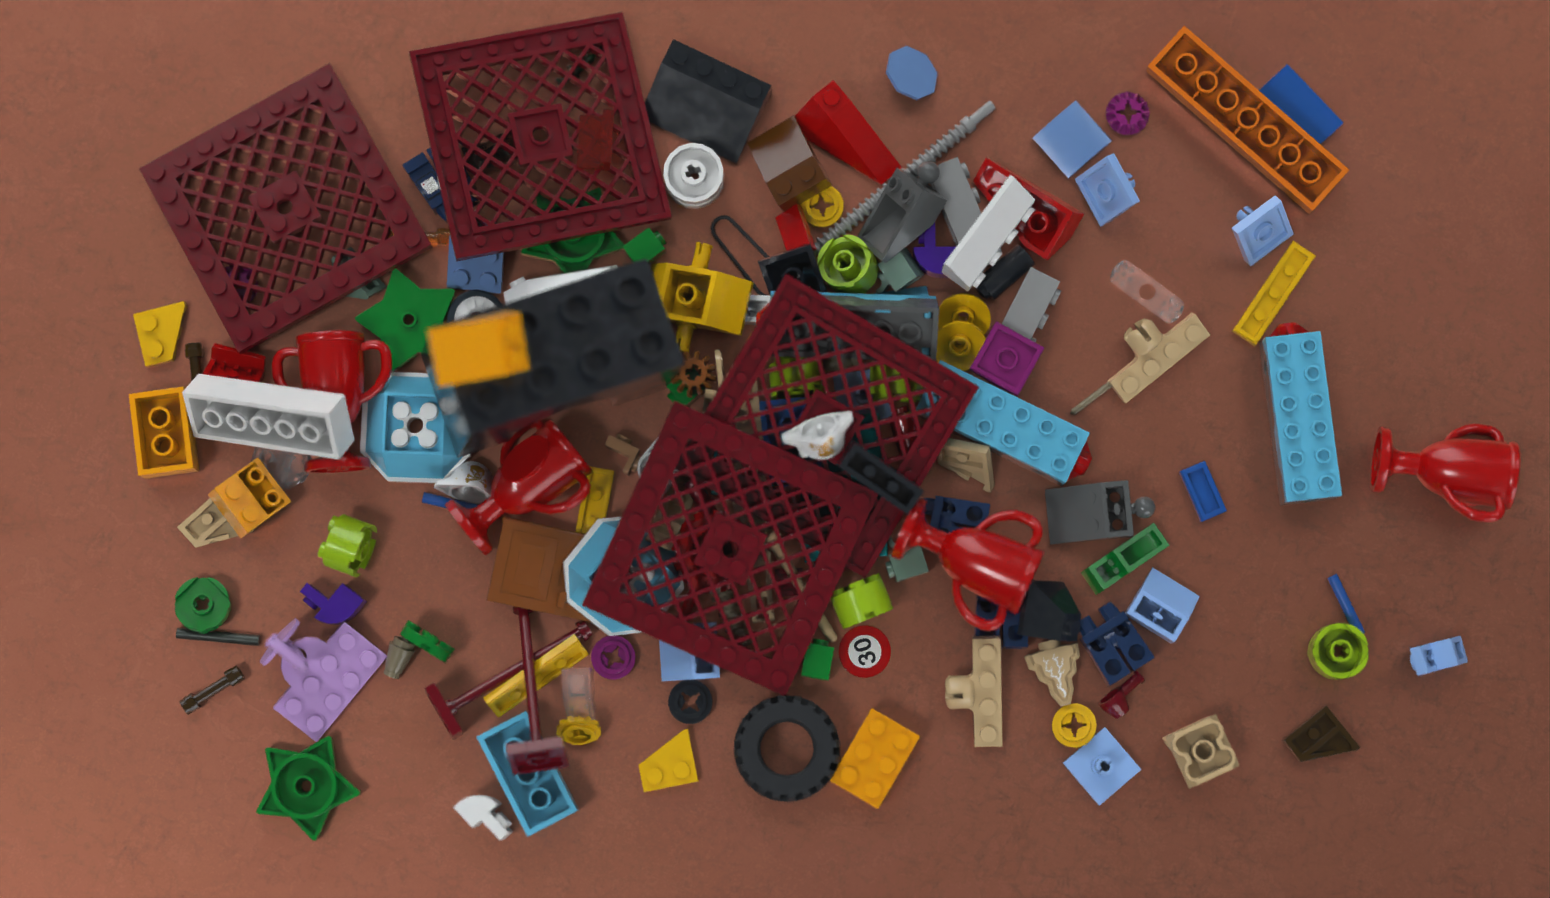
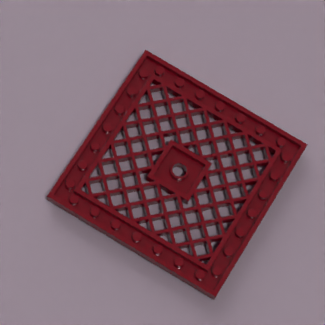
M623 12L409 51L456 262L671 220L672 214ZM583 49L579 57L571 53V51ZM588 51L601 58L595 67L583 61ZM557 54L552 62L544 58V56ZM562 56L574 63L569 72L557 66ZM530 59L525 67L517 62ZM535 61L547 67L542 77L530 71ZM604 62H606L609 76L599 71ZM503 64L499 72L490 67ZM509 66L521 73L515 82L503 75ZM578 66L591 73L585 82L573 76ZM477 69L472 77L463 72ZM482 71L494 77L488 87L477 81ZM552 71L564 78L558 88L546 81ZM450 74L444 82L443 75ZM455 76L467 82L462 92L450 86ZM525 76L537 83L532 92L520 86ZM595 76L607 83L601 93L589 86ZM498 81L510 87L505 97L493 91ZM568 81L580 88L574 98L562 91ZM472 86L484 93L478 103L466 96ZM542 86L554 93L548 103L536 96ZM610 87L612 88L615 102L605 96ZM515 91L527 98L521 108L509 101ZM447 92L457 98L451 108ZM584 92L596 98L591 108L579 101ZM488 96L500 103L494 113L482 106ZM557 97L570 103L565 112H563L561 103L553 105ZM461 101L473 108L467 118L455 111ZM531 102L540 106L538 108L527 109ZM600 102L613 109L607 118L595 112ZM504 107L513 111L507 115L508 122L499 117ZM574 107L586 114L581 123L569 117ZM477 112L489 118L484 128L472 122ZM616 113H618L621 127L611 122ZM590 117L603 124L597 134L585 127ZM453 118L463 124L457 133ZM494 122L506 129L500 139L488 132ZM566 123L576 129L571 138H569ZM467 127L479 134L473 144L461 137ZM607 127L619 134L613 144L601 137ZM538 129L544 130L548 134V138L543 142L536 141L532 135L534 131ZM580 132L592 139L587 149L574 142ZM510 133L512 135L514 148L504 142ZM484 137L496 144L490 154L478 148ZM623 138L627 153L617 147ZM596 143L609 150L603 160L591 153ZM459 144L469 149L463 159ZM500 147L512 154L506 165L494 158ZM573 150L582 155L576 165L567 160L573 158ZM473 153L485 159L479 170L467 163ZM613 153L625 160L619 170L607 163ZM516 158L519 168L527 167L523 175L510 168ZM586 158L599 165L593 175L580 168ZM555 161L549 170L540 165ZM490 163L502 170L496 180L483 173ZM560 163L572 170L566 180L554 173ZM629 163L633 178L623 173ZM533 168L545 175L539 185L527 178ZM603 168L615 175L609 185L597 178ZM465 170L475 175L469 185ZM506 173L518 180L512 191L500 184ZM576 173L588 180L583 190L570 183ZM479 178L491 185L485 196L473 189ZM619 178L631 185L626 195L613 188ZM549 179L561 185L556 195L543 189ZM522 184L535 191L529 201L516 194ZM592 184L605 191L599 201L587 194ZM495 189L508 196L502 206L489 199ZM566 189L578 196L572 206L560 199ZM636 189L637 196L631 197V195ZM539 194L551 201L545 211L533 204ZM609 194L618 199L603 203ZM470 195L481 201L475 211ZM512 199L524 206L518 217L506 210ZM582 199L591 204L577 208ZM485 204L497 211L491 222L479 215ZM555 205L564 209V211L550 213ZM528 210H531L532 212L538 215L523 218ZM501 215L511 220L507 222L497 223ZM476 221H478L484 226L478 227Z
M330 63L139 168L240 354L245 353L433 248ZM319 102H321V104H322L323 107H319V106H315V105L318 104ZM310 111L321 113L318 125L306 123ZM302 112L300 121L291 119ZM327 117H329L336 130L325 128ZM286 124L297 127L294 139L283 136ZM278 126L276 134L267 132ZM304 129L316 131L312 143L301 141ZM322 133L334 136L331 148L319 145ZM262 137L274 140L270 152L259 149ZM340 138L348 153L337 150ZM254 139L252 147L244 145ZM280 142L292 145L288 157L277 154ZM298 147L310 149L307 161L295 159ZM239 150L250 153L246 165L235 162ZM317 151L328 154L325 166L313 163ZM231 152L228 160L220 159V157ZM257 155L268 158L264 170L253 167ZM335 156L346 158L343 171L331 168ZM275 160L286 162L283 175L271 172ZM353 162L361 175L349 173ZM215 164L226 166L223 178L211 176ZM293 164L305 167L301 178L296 170L290 173ZM206 166L204 174L195 172L200 168ZM233 168L244 171L241 183L229 180ZM311 169L323 172L319 184L308 181ZM251 173L262 176L259 188L247 185ZM329 174L341 177L337 189L326 186ZM191 177L202 179L198 192L187 189ZM183 178L182 183H181V186H180V184H179L178 181ZM269 178L277 179L276 182L267 186ZM347 179L359 181L356 194L344 191ZM209 181L220 184L217 196L205 194ZM365 184L373 198L362 195ZM227 186L238 189L235 201L224 199ZM306 187L317 190L314 201ZM245 191L254 193L248 197L253 206L242 203ZM323 192L335 194L332 207L320 204ZM186 195L196 197L193 208ZM342 197L354 199L350 212L338 209ZM203 199L215 202L211 215L199 212ZM286 201L291 202L292 210L288 214H280V204ZM360 201L372 204L369 216L357 214ZM221 204L233 207L229 219L218 217ZM378 207L386 221L375 218ZM239 209L251 212L247 224L236 221ZM319 210L330 213L326 225L316 223L323 219ZM257 214L265 229L254 226ZM336 214L348 217L344 230L333 227ZM198 217L209 220L206 231L204 230ZM354 219L366 222L363 235L351 232ZM216 222L227 225L223 237L212 235ZM373 224L385 227L381 239L369 236ZM234 227L245 230L242 242L230 239ZM312 228L324 231L321 243L309 240ZM304 230L302 238L293 236L298 232ZM392 230V232L394 233V235H393L392 237L388 238V237H389V234H390V231ZM252 232L264 234L260 247L248 244ZM330 233L342 235L339 248L327 245ZM349 237L361 240L357 253L345 250ZM270 238L275 245L281 242L278 252L266 249ZM210 240L221 243L218 254ZM288 241L300 244L297 256L285 254ZM367 242L377 244L365 251ZM228 245L239 247L236 260L224 257ZM307 246L318 249L315 261L303 258ZM246 250L258 252L254 265L243 262ZM325 251L337 254L333 266L321 263ZM264 254L276 257L272 270L261 267ZM343 255L352 257V259L340 265ZM283 259L294 262L291 275L279 272ZM223 263L234 266L231 276H229ZM301 264L313 267L309 279L297 277ZM240 268L252 271L248 283L237 281ZM319 269L329 271L317 278ZM258 273L270 275L267 288L255 285ZM277 277L289 280L285 293L273 290ZM295 282L305 284L293 291ZM235 286L246 289L243 300ZM253 291L264 293L261 306L249 303ZM271 295L280 298L268 305ZM248 309L254 310V311H257V312H255V313H253L252 315H250Z
M785 274L704 414L725 424L732 425L734 428H736V422L750 419L754 431L750 435L759 438L760 436L774 433L778 448L787 450L796 446L790 444L782 445L779 431L794 428L820 415L852 411L853 421L846 429L844 445L838 454L824 460L814 458L803 459L811 463L823 461L824 468L829 470L827 460L836 465L856 432L858 443L864 448L880 446L882 460L887 464L901 460L896 470L920 486L979 386L790 275ZM796 313L805 317L792 321ZM811 321L829 332L814 335ZM807 322L810 337L795 340L792 326ZM788 328L791 342L778 345ZM835 335L853 346L839 349ZM831 336L834 351L819 354L816 340ZM812 341L815 356L800 359L797 345ZM793 346L796 361L781 364L777 350ZM855 350L858 365L843 368L840 354ZM860 350L877 360L863 363ZM774 352L777 366L763 369ZM836 355L839 370L824 373L821 359ZM817 360L820 375L805 378L802 364ZM884 364L901 374L887 377ZM798 365L801 380L786 383L782 369ZM879 365L882 379L867 382L864 368ZM860 370L863 384L848 387L845 373ZM779 371L782 385L767 388L763 374ZM841 375L844 389L829 392L826 378ZM760 376L763 390L749 393ZM908 378L925 388L911 391ZM903 379L906 393L892 396L888 382ZM822 380L825 393L815 388L810 397L807 383ZM884 384L887 398L872 401L869 387ZM803 385L806 399L791 402L787 388ZM865 389L868 403L853 406L850 392ZM784 390L787 404L772 407L768 393ZM932 392L939 396L935 404ZM927 393L930 407L916 410L912 396ZM846 394L849 407L832 397ZM765 395L768 409L752 412L749 398ZM908 398L911 412L896 415L893 401ZM744 401H746L749 414L735 417ZM889 403L892 417L877 420L874 406ZM806 404L798 419L795 420L793 407ZM870 408L873 422L861 424L864 416L856 411ZM789 409L792 423L777 426L773 413ZM930 412L920 428L917 415ZM769 414L773 428L757 431L754 418ZM913 417L916 430L901 434L898 420ZM894 422L897 435L882 439L879 425ZM875 427L878 440L863 444L860 430ZM916 436L906 452L903 439ZM689 438L685 447L697 442ZM899 441L902 454L887 458L884 444ZM705 446L709 459L714 458L712 455L715 450ZM701 447L686 452L691 466L705 461ZM682 454L675 467L678 471L687 468ZM734 458L731 459L732 464L740 462ZM722 459L711 463L716 477L731 472L727 460ZM741 462L742 467H746V464ZM707 465L693 470L695 479L699 483L712 479ZM844 470L833 472L840 476L846 475L847 479L852 481L851 475ZM746 471L744 475H737L742 489L756 484L752 480L754 479L753 473L748 474V471ZM763 471L757 472L758 477L765 476L766 480L770 479L769 474ZM733 477L718 482L723 496L738 491ZM789 483L783 485L785 491L789 490L791 492L794 491L793 488H797ZM714 484L707 486L709 489L717 493ZM768 484L769 489L764 486L762 487L767 500L780 496L776 494L780 492L779 487L772 488V484ZM758 488L744 493L748 507L763 502ZM811 494L812 498L809 499L811 504L824 500ZM740 495L729 499L744 508ZM795 496L791 497L792 502L789 501L793 512L802 509L800 507L806 505L805 500L796 502ZM882 496L878 500L876 498L873 509L845 566L866 578L904 514L902 510ZM784 500L769 505L774 519L788 514ZM834 504L835 514L837 515L839 506ZM765 507L751 512L765 521H770ZM819 508L815 509L818 523L832 518L831 513L821 516ZM809 512L795 516L799 530L814 525ZM791 519L776 524L777 528L788 534L795 532ZM832 525L820 528L824 541ZM816 530L801 535L804 543L810 547L820 544Z
M674 400L581 605L774 692L786 695L878 494L869 488ZM689 438L697 442L685 447ZM705 446L723 454L709 459ZM701 447L705 461L691 466L686 452ZM682 454L687 468L674 472ZM730 457L748 466L734 470ZM726 458L731 472L716 477L711 463ZM707 465L712 479L697 484L693 470ZM756 469L774 477L760 482ZM751 470L756 484L742 489L737 475ZM689 472L694 486L679 491L674 477ZM733 477L738 491L723 496L718 482ZM669 480H671L675 493L662 498ZM781 480L799 489L785 493ZM777 481L781 495L767 500L762 487ZM714 484L719 498L704 503L700 489ZM758 488L763 502L748 507L744 493ZM696 491L701 505L686 510L681 496ZM807 492L824 500L811 505ZM802 493L807 507L793 512L788 498ZM740 495L745 509L730 514L725 501ZM677 498L682 512L667 517L662 503ZM784 500L788 514L774 519L769 505ZM721 502L726 516L715 512L711 521L707 507ZM832 503L840 506L837 515L835 514ZM659 505L664 519L650 523ZM828 505L832 518L818 523L813 510ZM765 507L770 521L755 526L751 512ZM703 509L707 523L693 528L688 514ZM809 511L814 525L799 530L795 516ZM747 514L751 527L734 520V518ZM684 516L689 530L674 535L669 522ZM791 519L795 532L781 537L776 524ZM666 523L670 537L655 542L651 528ZM832 524L824 541L820 528ZM772 525L777 539L764 544L767 534L758 530ZM708 528L699 546L695 533ZM816 530L820 544L806 549L801 535ZM647 531L652 544L638 549ZM691 535L696 549L681 554L676 540ZM797 537L802 551L787 555L783 542ZM727 541H733L738 545V551L734 556L729 557L722 552V547ZM673 542L677 556L663 561L658 547ZM779 544L784 557L769 563L764 549ZM654 549L659 563L644 568L639 554ZM821 549L813 566L809 553ZM761 551L765 565L752 569ZM696 554L693 563L701 568L688 572L683 559ZM804 555L809 569L794 574L790 560ZM634 557H636L640 570L627 574ZM679 560L684 574L669 579L665 565ZM786 562L791 576L776 581L771 568ZM661 567L666 581L651 586L646 573ZM767 569L772 583L757 588L753 574ZM709 571L727 579L713 583ZM705 572L710 585L695 591L690 577ZM642 574L647 588L632 593L628 579ZM809 575L801 592L797 579ZM749 577L754 590L739 595L734 582L745 586ZM687 579L691 592L676 598L672 584ZM623 581L628 594L619 591ZM793 581L797 594L783 599L778 586ZM730 583L735 597L720 602L716 588ZM668 586L673 599L658 605L653 591ZM774 588L779 601L764 606L760 593ZM712 590L717 604L702 609L697 595ZM649 593L654 606L636 597ZM756 595L760 608L746 613L741 600ZM693 597L698 611L683 616L679 602ZM798 600L789 617L785 604ZM737 602L742 615L727 620L723 607ZM675 604L679 617L662 609ZM781 606L786 619L771 625L766 611ZM719 609L724 622L709 627L704 614ZM763 613L767 627L753 632L748 618ZM701 616L705 629L687 620ZM744 620L749 633L734 639L729 625ZM786 625L778 642L774 629ZM726 627L730 640L713 632ZM770 632L774 645L759 650L755 637ZM751 639L755 651L738 643ZM774 651L771 658L764 655L766 653Z

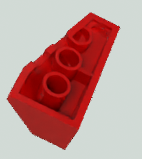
M834 80L812 96L795 115L809 142L821 147L833 157L839 158L881 186L892 177L896 168H902L856 106Z
M985 158L973 182L989 202L1010 175L1035 199L1032 205L1035 211L1026 223L1021 220L1015 229L1019 231L1017 235L1025 247L1045 260H1049L1072 237L1084 213L989 158Z

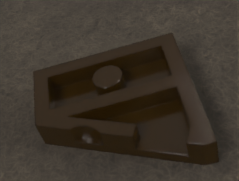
M1327 705L1282 739L1299 762L1356 751L1360 748Z

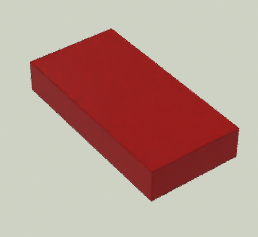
M795 204L787 211L775 217L786 251L809 243L813 251L817 250L802 206Z

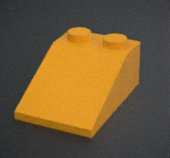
M499 311L427 329L437 387L500 377L530 369L520 312Z

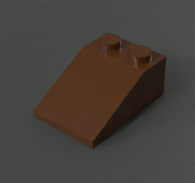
M794 115L747 142L770 192L784 212L795 204L799 205L832 186Z

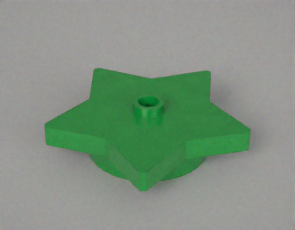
M596 188L587 192V194L599 201L602 196L601 188ZM539 194L536 198V205L545 211L551 201ZM560 197V199L572 206L577 197L572 199ZM582 199L577 208L591 204ZM555 205L550 213L564 211V209ZM613 231L523 248L521 255L554 262L562 273L588 269L593 260L623 250L622 246H624V243Z
M395 268L392 271L383 300L357 315L355 320L389 346L392 353L393 373L415 356L422 353L428 337L427 329L444 323L456 292L454 289H420ZM412 315L414 317L413 323L410 325L405 324V318Z
M327 736L301 752L267 747L265 752L271 784L260 802L256 813L290 817L313 841L318 840L331 809L361 795V791L337 770L333 738ZM305 781H310L312 784V788L308 792L302 788Z

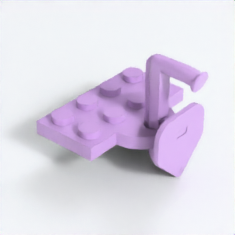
M294 618L278 634L275 633L268 639L265 644L268 648L260 659V663L265 666L277 653L281 656L280 667L284 679L290 686L274 704L273 709L317 742L387 658V655L345 621L341 623L327 642L317 637L309 636L292 641L289 638L300 624L299 620ZM301 649L305 651L306 657H304Z

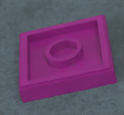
M996 321L969 370L1018 397L1044 347Z

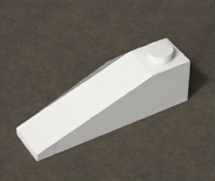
M612 265L534 277L525 280L523 276L509 283L511 289L503 292L505 303L599 274L618 266Z

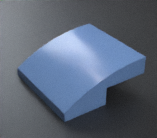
M1077 100L1033 137L1067 178H1071L1089 160L1093 159L1112 142L1109 136Z

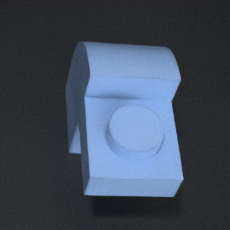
M1461 635L1410 648V663L1412 668L1416 670L1417 676L1468 662Z

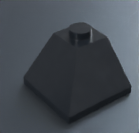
M810 243L758 260L769 295L770 291H776L785 274L790 275L817 292H827L826 283L821 276L817 258Z
M1031 580L1022 601L1017 634L1057 641L1077 642L1080 632L1081 613L1064 582Z

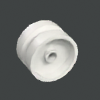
M697 143L679 146L669 154L664 164L663 177L668 194L677 204L685 208L699 209L709 206L719 197L724 184V171L720 158L711 148ZM693 173L698 174L699 178L694 180L693 177L689 176Z

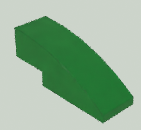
M1153 523L1086 568L1081 574L1095 595H1098L1167 548L1169 544L1155 523Z

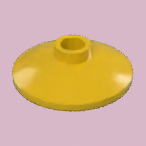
M967 293L952 295L946 298L939 306L938 330L950 322L965 321L976 325L985 335L991 323L989 308L982 299L975 295ZM960 312L968 313L966 317H961L958 314ZM963 340L955 341V343L963 344L965 342Z
M954 321L942 326L938 330L936 360L938 362L940 360L962 371L969 370L986 340L984 333L976 325L965 321ZM956 340L965 341L960 345L955 343Z

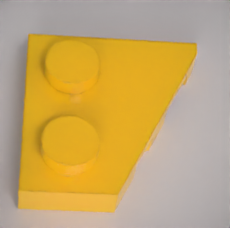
M185 301L133 314L145 367L149 368L175 360L177 340L180 338L181 323L184 311L187 309Z

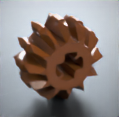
M686 351L684 352L685 365L676 374L679 376L674 377L671 382L672 384L681 383L677 388L678 393H682L688 388V398H692L693 390H697L698 396L702 397V387L712 390V386L707 380H717L716 375L710 374V372L716 370V365H707L710 361V356L708 355L704 356L700 361V351H695L694 359H690V354ZM693 368H697L698 374L701 373V376H696L695 380H690L689 375L686 376V373L692 372Z

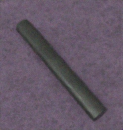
M177 628L176 639L260 645V635L209 631L208 633L201 634L187 628Z

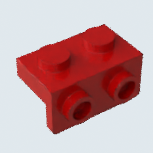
M214 343L211 349V359L203 374L262 383L265 377L266 357L247 351L240 354L236 348Z

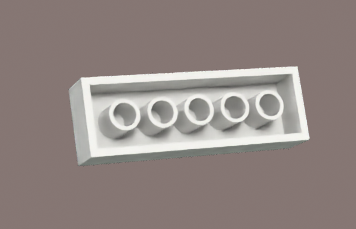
M198 374L182 392L193 436L196 438L340 459L354 441L345 395L205 374Z

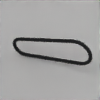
M726 215L718 216L711 224L713 237L746 280L752 281L715 232L716 223L722 219L728 220L765 258L769 257L768 254L731 217ZM753 283V289L757 292V294L765 295L759 290L755 283Z

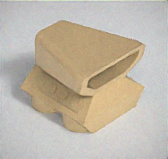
M1216 714L1207 716L1163 737L1165 745L1173 753L1189 788L1239 766L1235 752L1232 750Z

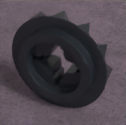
M684 680L675 685L671 690L668 698L669 710L678 721L685 724H696L704 720L712 709V695L703 683L696 680ZM683 692L690 697L700 693L695 701L699 709L698 712L691 707L681 711L686 702L682 695Z

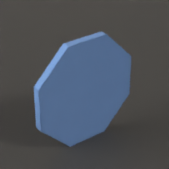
M908 46L889 54L886 74L897 92L915 100L934 93L937 71L926 54Z

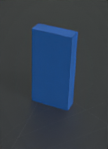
M1205 461L1179 471L1200 522L1227 511Z

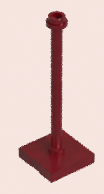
M513 606V613L519 617L531 741L506 744V754L514 775L569 767V757L562 736L542 739L529 616L534 610Z
M586 622L575 623L576 629L534 652V662L573 634L578 639L589 640L588 637L592 635V632ZM523 659L452 701L450 698L446 701L444 700L435 683L424 688L425 693L453 740L463 735L454 717L458 713L457 710L500 686L524 669Z

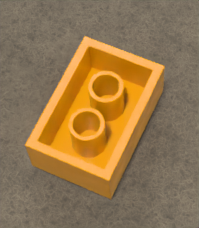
M183 386L129 394L138 476L144 479L199 471L196 438L193 436L182 392L185 390V387Z
M871 708L829 781L878 809L920 736Z

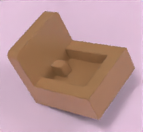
M617 434L616 438L609 435L605 443L606 448L629 458L623 473L627 476L630 475L631 471L636 473L637 465L641 458L639 456L640 449L632 446V440L623 435Z

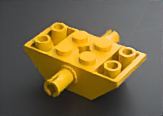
M696 242L692 265L655 263L651 264L650 267L670 323L677 325L675 338L680 352L690 351L693 330L697 328L742 336L754 282L718 271L708 270L713 246L707 243L702 245L701 242Z

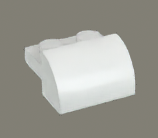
M487 795L470 796L461 800L453 807L472 828L479 827L484 823L499 840L506 839L513 832L510 828L512 822L502 812L495 813V810L502 803L494 797Z

